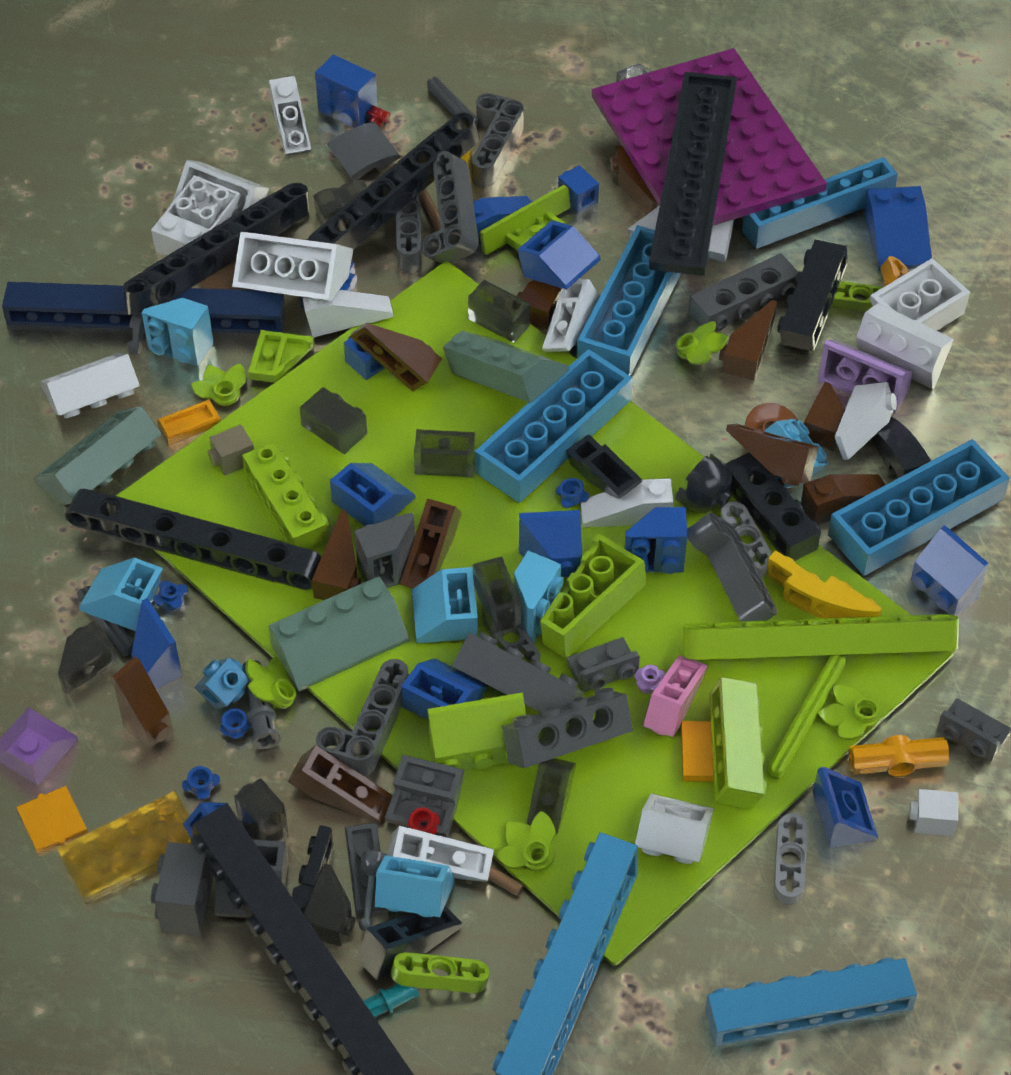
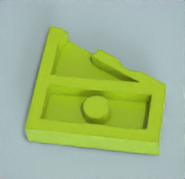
M261 330L248 370L249 379L275 383L314 347V337Z

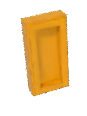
M210 399L159 418L157 419V424L168 445H172L209 430L219 423L221 418Z
M682 721L683 781L714 782L711 721Z

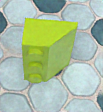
M523 692L427 709L429 745L433 762L463 770L472 768L485 769L495 764L508 762L502 726L513 723V718L526 715Z

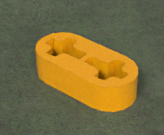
M889 256L880 266L886 286L908 273L907 267L893 256Z

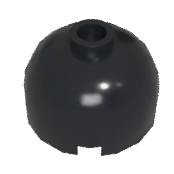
M710 453V458L705 456L687 476L686 490L680 487L675 498L684 507L697 513L710 512L717 506L722 509L732 497V494L729 493L732 485V475L728 466L713 453Z

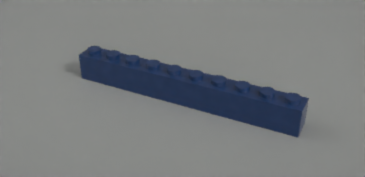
M7 282L2 304L6 325L132 329L129 328V324L133 316L126 312L123 286ZM190 288L170 300L185 298L208 306L211 330L215 333L260 334L261 330L283 333L286 312L284 294L258 290Z

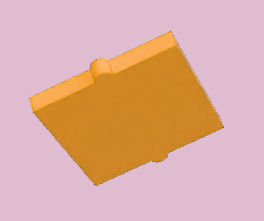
M66 785L45 795L40 793L38 798L16 807L37 854L57 845L64 846L66 841L88 832Z

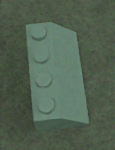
M466 331L456 334L443 346L452 374L529 403L534 401L569 371V367L566 364L487 336Z
M142 406L120 410L33 479L62 504H71L79 489L93 490L96 486L100 488L113 479L112 473L117 469L121 471L134 462L132 457L137 453H145L156 444L154 440L161 433Z
M380 576L268 625L271 646L298 691L409 641V636L395 600Z

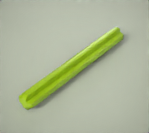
M830 655L767 766V773L770 776H774L776 779L783 777L816 719L818 712L821 710L843 671L846 663L844 656Z

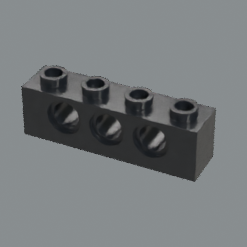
M749 452L725 463L732 475V485L729 492L737 502L747 508L757 527L779 553L796 561L818 550L821 535L819 525L807 516L801 503L797 499L792 498L782 480L777 479Z

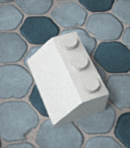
M186 160L174 200L195 175L240 193V198L231 216L233 217L266 197L269 188L208 164Z
M931 258L870 295V301L872 306L879 303L937 331L965 313L970 291Z
M879 303L865 312L856 336L857 349L913 371L911 379L931 389L935 388L954 340Z
M117 353L39 381L54 414L58 416L63 415L64 419L80 414L79 408L90 405L91 409L105 405L107 404L106 398L117 395L118 399L134 394L133 389L140 386L129 355L125 353Z

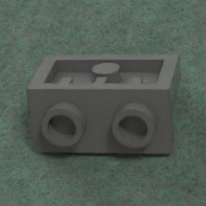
M621 637L567 657L566 664L575 681L578 682L579 689L582 692H586L591 689L598 690L606 684L619 679L625 680L632 677L639 669L640 656L637 651L631 652L625 639Z
M958 698L955 699L948 711H943L936 730L942 733L948 740L960 743L970 749L975 755L984 757L991 762L1011 734L1010 727Z

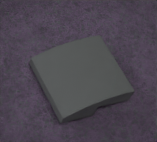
M375 122L353 128L327 143L354 182L375 167L381 172L401 157Z
M403 755L393 781L395 790L385 816L387 823L409 828L408 819L411 813L418 808L424 807L432 812H436L439 816L440 824L437 825L438 831L435 835L448 838L461 792L464 770ZM423 821L421 826H426L427 822Z

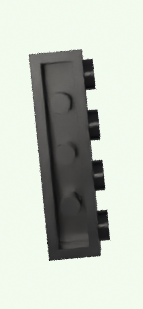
M815 239L811 250L807 249L804 256L805 266L802 272L799 271L795 279L796 289L794 294H789L787 299V312L785 317L781 316L778 322L777 332L781 335L782 345L814 352L848 264L847 246Z

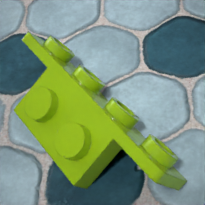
M562 185L481 230L479 234L482 252L488 255L506 244H509L518 251L524 243L550 221L553 220L565 224L564 221L556 216L570 208L568 187Z

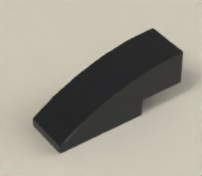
M892 416L890 421L871 438L888 470L894 469L898 478L931 461L915 436Z
M589 434L566 450L570 465L589 482L610 496L620 499L642 483V479L606 444L601 446Z

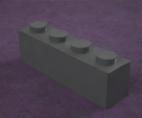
M483 632L480 633L479 637L471 633L468 634L452 664L453 667L506 695L523 692L525 705L539 712L547 706L561 707L567 705L569 699L582 697L584 692L576 688L578 682L564 674H561L559 679L549 674L551 668L537 660H534L532 665L522 660L523 653L510 646H507L505 651L496 647L495 645L498 640Z

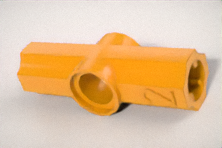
M894 735L886 738L882 743L850 746L849 764L854 775L888 772L891 776L902 777L911 774L915 769L948 766L949 747L944 737L910 740L905 735Z

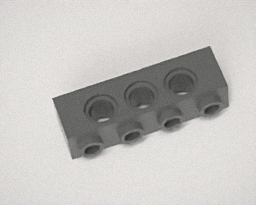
M780 253L690 295L688 314L699 327L715 321V331L723 330L726 326L738 320H744L749 315L761 310L770 301L778 302L788 298L789 294H794L796 289L795 279L798 271Z
M602 688L596 690L594 696L571 698L567 701V705L561 707L547 706L540 710V714L534 716L520 715L513 718V723L502 726L508 762L527 768L633 731L627 695L615 692L613 688ZM569 721V726L566 730V724ZM542 729L541 738L538 740L539 732Z

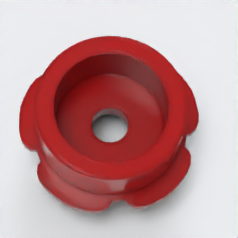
M372 105L370 111L366 112V114L370 115L368 120L375 122L377 125L383 126L384 122H390L388 119L391 113Z
M424 807L414 810L408 819L409 828L431 834H436L438 831L437 825L440 824L437 813ZM423 821L427 822L426 826H421V823Z

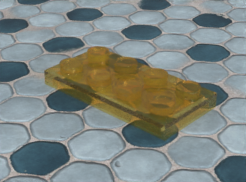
M173 791L58 847L59 856L85 904L87 905L157 870L160 854H165L168 842L192 844L191 837L183 826L189 814L177 793Z

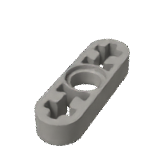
M729 502L722 508L721 518L730 523L739 536L749 535L754 538L755 541L753 543L744 545L759 575L765 577L768 568V557L772 553L747 508L739 502ZM739 517V526L737 527L735 518ZM754 552H756L759 562H754Z
M788 813L780 818L776 837L774 895L781 903L789 905L801 900L805 888L808 825L806 820L796 813ZM790 825L795 826L794 842L789 841L788 827ZM792 852L798 855L800 861L797 864L790 865L785 863L781 856L784 853ZM787 875H793V892L786 891Z

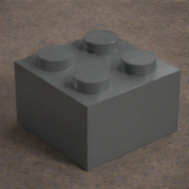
M168 842L165 854H160L158 874H160L158 884L154 883L152 886L151 904H155V919H159L161 931L164 933L199 937L202 935L214 876L209 868L210 860L205 853L200 855L193 844Z

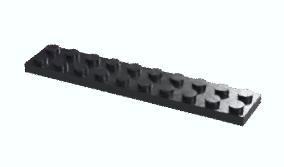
M694 72L684 73L649 260V270L705 276L737 77Z

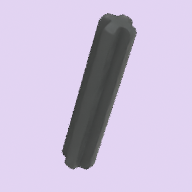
M434 76L427 81L429 91L454 116L462 112L469 113L473 116L476 127L479 125L478 118L438 77Z
M85 586L83 589L78 590L77 595L80 602L83 601L91 586ZM91 615L122 656L132 653L134 642L122 626Z

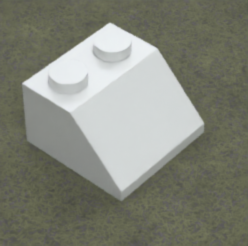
M651 793L642 809L635 845L642 848V852L648 855L660 856L663 853L674 856V859L681 863L692 864L693 861L699 862L703 854L714 808Z

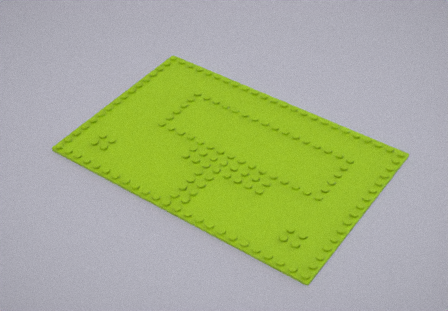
M443 262L391 299L390 303L394 317L369 323L422 340L442 358L428 383L412 392L386 368L365 380L345 361L344 342L348 340L353 331L363 325L352 327L116 495L121 498L287 543L245 475L244 468L223 475L219 466L214 467L209 459L207 452L211 449L209 437L241 424L252 441L254 450L275 442L280 452L283 450L286 452L290 460V468L293 472L297 471L300 474L305 492L310 491L312 493L317 511L319 513L323 512L327 517L330 526L327 529V539L329 540L342 510L332 502L330 480L350 463H373L415 494V499L396 515L402 516L412 512L415 535L427 498L456 506L462 512L453 542L440 570L472 567L478 617V637L481 632L491 636L482 622V609L489 601L501 600L505 602L517 618L514 610V572L524 558L519 554V513L580 510L582 556L591 549L593 540L598 533L625 548L626 531L633 526L582 527L581 504L564 508L561 505V496L556 494L557 487L566 479L576 478L583 481V489L589 493V497L603 493V491L574 469L568 459L521 503H518L475 473V450L529 402L452 374L443 346L456 334L466 331L499 340L566 364L568 367L577 359L567 351L544 352L542 347L546 335L450 262ZM630 401L592 437L601 446L606 444L642 480L671 479L673 507H684L676 500V494L680 487L686 490L687 476L704 456ZM733 496L729 500V502H737ZM718 506L710 511L721 518L722 509ZM686 508L687 529L709 512L697 513ZM348 514L357 566L355 530L361 529L364 525ZM739 517L735 518L737 527L739 526ZM759 529L768 548L773 553L776 549ZM749 535L740 536L744 544H750L755 541ZM687 538L684 572L671 574L645 572L646 585L571 655L623 637L631 652L637 651L640 656L639 668H644L645 665H655L658 667V670H662L666 674L679 655L684 656V625L690 623L740 621L709 557L698 551ZM327 543L311 550L317 552L322 557ZM818 545V550L795 561L797 565L806 571L816 574L823 582H826L832 575L840 581L847 582L854 590L867 598H871L882 608L880 616L911 615L821 545ZM153 549L272 658L274 656L278 658L271 646L268 625L324 601L314 598L313 588L309 590L299 589ZM754 552V562H759L756 552ZM357 566V577L361 578L362 584L364 580ZM561 576V578H564V582H563V586H562V588H561V590H560V593H562V591H563L564 588L566 587V585H567V579H568L569 577H562V576ZM767 576L761 577L778 612L769 620L821 619L783 600L784 587ZM400 582L398 585L389 587L388 590L395 600L409 636V641L306 688L352 730L384 662L391 659L403 661L408 667L409 675L418 663L434 658L452 666L465 640L416 643L412 588L402 586ZM491 613V616L495 615L497 617V619L500 621L501 626V615L497 616L495 613ZM507 633L502 638L508 643H514L520 637L515 633ZM538 635L534 645L540 652V662L551 668L549 674L558 679L561 674L574 679L566 664L567 659L543 645L542 635ZM955 650L840 655L845 657L846 663L835 685H847L857 688L864 697L874 699L881 708V720L876 726L866 728L862 736L848 740L839 738L838 728L826 725L817 715L786 772L780 779L770 776L767 773V766L830 655L695 660L708 665V668L683 721H711L709 693L721 677L757 684V697L761 699L759 723L763 727L760 740L761 751L765 754L762 769L763 779L767 782V789L764 797L760 798L752 809L715 803L714 782L683 781L681 726L673 737L659 735L652 729L643 726L652 694H645L639 690L634 674L628 679H619L602 687L613 688V691L627 695L633 731L527 768L506 762L495 764L485 769L472 768L464 770L461 792L453 822L478 845L494 849L493 858L559 917L565 899L570 901L574 890L571 888L577 871L583 872L587 863L584 861V856L589 843H595L601 832L635 844L642 809L651 793L714 808L703 854L699 862L693 861L692 864H685L676 861L674 856L663 853L660 856L648 855L642 852V848L638 847V875L603 956L611 965H618L815 784L817 770L823 766L831 769L849 753L850 746L861 742L950 660ZM523 656L522 660H525L527 663H531V660H527ZM488 685V690L481 700L505 696L506 694ZM588 690L584 692L582 697L594 696L596 690ZM832 690L821 709L836 703ZM525 705L526 715L534 716L541 713ZM403 707L399 712L381 754V757L396 770H398L403 755L433 762L429 745L428 720ZM861 713L864 716H870L867 713ZM369 729L367 731H376L377 729ZM542 729L539 732L538 740L541 738ZM540 811L547 814L552 820L556 831L551 844L555 852L553 863L543 871H532L526 866L515 869L505 866L496 854L499 850L509 845L505 836L507 821L521 822L531 826L533 819ZM536 853L534 855V860H540L544 856V853Z

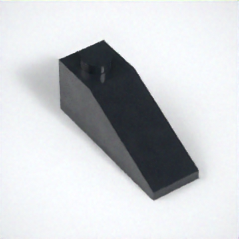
M445 906L440 917H423L417 913H409L366 928L356 959L376 980L391 975L392 965L398 954L403 952L426 954L459 930L462 922Z

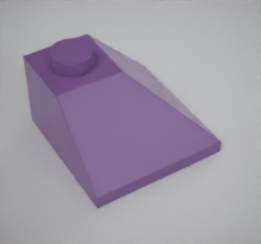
M28 707L0 738V763L34 784L39 785L78 741V737Z

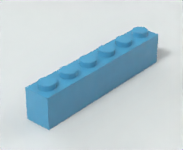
M882 157L824 179L827 183L826 191L744 216L742 232L755 249L863 209L867 189L895 188L898 173Z
M884 958L875 964L865 966L851 964L843 970L832 972L818 970L810 976L799 978L796 976H786L777 982L766 984L763 982H753L744 988L734 990L720 988L711 994H707L705 1011L714 1045L719 1046L913 1010L917 992L906 959L894 960V958Z

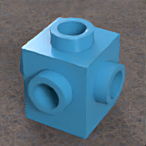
M229 657L219 661L214 659L204 668L202 673L205 676L194 688L215 709L228 706L230 702L235 703L246 692L244 686L250 679L244 673L245 668L237 660L230 659Z

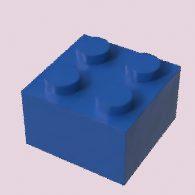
M334 54L315 72L318 111L354 128L369 122L370 115L366 114V112L370 111L372 105L378 107L375 73Z

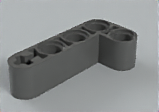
M484 93L479 95L476 100V117L478 118L479 126L488 130L472 158V180L477 186L489 187L496 181L523 130L524 106L520 101Z
M442 151L437 154V158L433 163L441 230L425 237L421 245L422 254L440 264L443 262L453 263L473 254L479 244L468 164L454 154Z
M420 194L395 214L397 265L404 273H415L422 266Z
M709 512L687 529V538L698 551L709 557L740 621L769 620L778 613L741 537L730 523Z
M398 659L384 662L353 731L331 726L325 727L317 734L316 745L361 775L367 776L371 774L377 766L402 708L401 686L409 676L407 665ZM369 729H377L376 731H367ZM328 746H336L332 749L326 748ZM361 754L367 755V756L362 757V758L356 757L357 755H361Z

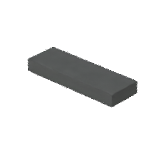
M377 823L345 827L356 919L363 918L369 878L361 869L362 852H381ZM375 878L370 917L389 914V910L386 908L375 907Z

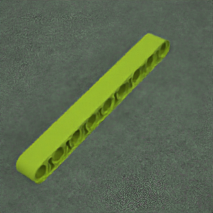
M949 614L690 623L683 626L684 657L691 660L953 651L958 649L959 617Z

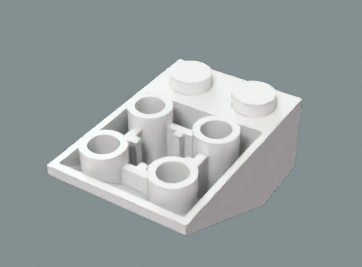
M194 175L151 229L155 251L168 256L231 218L240 198V193Z

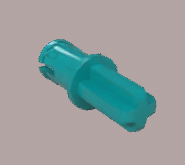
M396 984L386 990L378 989V994L363 1001L373 1016L377 1017L385 1012L393 1013V1008L418 998L419 992L416 987Z

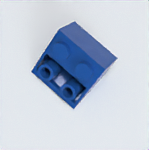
M553 220L518 249L524 277L566 290L601 260L600 255L574 226Z
M350 463L330 480L332 502L342 510L347 511L350 516L364 526L374 525L391 519L415 499L414 493L373 463Z
M655 507L626 531L624 549L645 561V572H663L667 574L684 572L687 544L686 507Z
M434 658L418 663L402 684V707L428 720L427 709L481 700L488 690V685Z

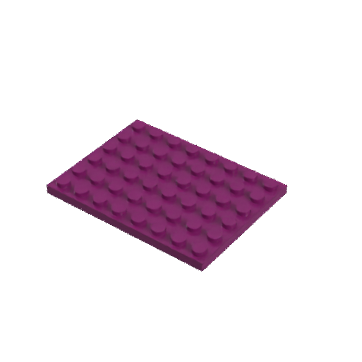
M734 48L592 89L594 102L659 206L685 72L737 77L713 226L826 191V181Z

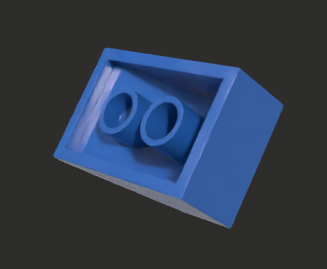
M921 186L867 189L864 216L878 271H881L880 266L889 256L899 259L907 269L916 268L930 260L932 253L928 219Z

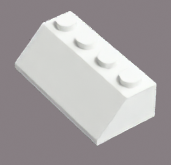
M241 232L232 287L332 301L349 277L353 249L338 244Z

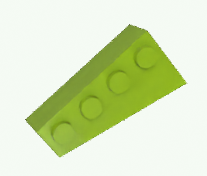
M598 533L593 540L591 549L582 556L580 566L575 573H571L567 579L566 587L562 593L559 592L540 620L543 645L567 659L646 585L645 561Z

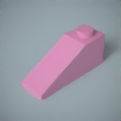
M679 655L652 693L643 726L652 729L659 735L673 737L689 710L708 665Z

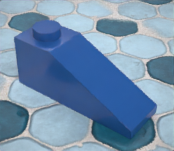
M489 197L474 201L479 239L478 245L481 244L479 234L481 230L530 204L532 201L529 197Z

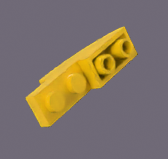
M776 550L768 557L766 576L784 587L783 600L819 618L877 617L881 615L882 608L874 600L863 596L847 582L840 581L833 575L826 582H823L816 574L806 571L797 565L793 559L782 555Z

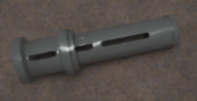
M250 680L245 686L250 705V712L247 718L254 732L252 737L253 746L258 749L273 748L281 740L280 734L274 725L276 719L275 711L269 707L268 702H264L252 694L248 688V684L252 682Z

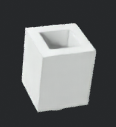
M919 789L916 801H910L909 820H914V833L953 837L958 823V792Z

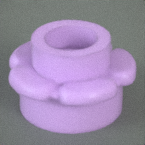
M645 665L644 668H639L635 673L636 684L639 690L645 694H652L665 676V673L662 670H658V667L655 665Z

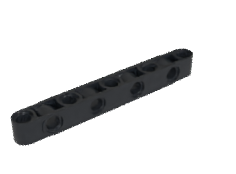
M465 112L453 116L314 231L307 240L338 244L352 249L357 247L435 181L433 163L438 157L437 154L442 151H448L461 158L478 143L479 133L473 116Z
M302 183L286 185L126 281L123 285L126 312L132 316H142V311L145 308L169 302L236 261L241 232L276 236L309 214L307 186Z
M79 489L65 513L66 520L78 528L304 590L313 588L312 579L321 559V555L315 551L287 544L283 541L89 489Z

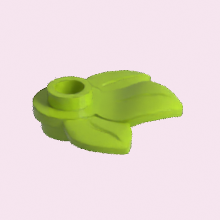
M712 321L701 325L694 333H687L681 336L676 342L677 354L681 359H688L691 364L701 365L711 359V353H717L725 346L728 337L722 333H715L716 323Z
M240 363L232 366L227 373L209 364L204 371L203 380L191 383L193 392L201 398L213 399L216 404L222 406L231 405L240 397L239 389L246 383V372Z
M274 656L268 666L264 667L249 658L246 661L245 668L248 678L252 681L248 684L252 694L258 699L270 702L280 709H286L291 706L296 697V690L290 682V676L280 660Z
M834 685L832 691L836 703L830 704L818 712V717L826 725L838 728L839 738L848 740L862 736L865 729L876 726L882 716L881 708L874 699L864 697L859 689L847 685ZM861 713H867L870 716H864Z
M540 811L533 819L531 826L521 822L507 821L505 836L509 845L497 852L496 855L505 866L514 869L525 866L532 871L547 869L553 863L555 857L551 844L556 831L552 820L547 814ZM536 853H544V856L540 860H534V855Z

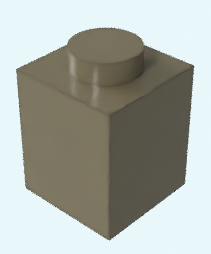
M240 424L209 437L211 449L207 452L214 467L219 466L223 475H227L244 468L242 455L254 450V445Z

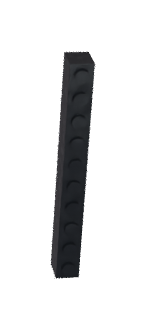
M228 803L193 823V837L190 839L194 848L200 855L206 854L211 862L209 868L218 882L222 880L225 882L230 890L227 892L228 897L237 910L240 908L244 910L248 916L246 923L255 937L261 935L267 944L265 951L274 965L280 963L286 972L284 979L293 993L299 991L305 1000L303 1007L312 1021L318 1019L325 1030L322 1032L326 1043L332 1050L336 1048L339 1050L344 1058L342 1065L347 1074L414 1075Z

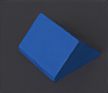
M820 767L817 770L813 795L829 848L876 840L878 835L862 783L826 767Z

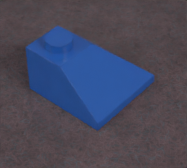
M580 510L519 513V554L524 557L527 551H530L561 564L562 577H569L572 572L575 573L581 564L582 558Z
M146 598L141 603L132 657H137L141 661L157 689L182 677L176 642L149 599Z

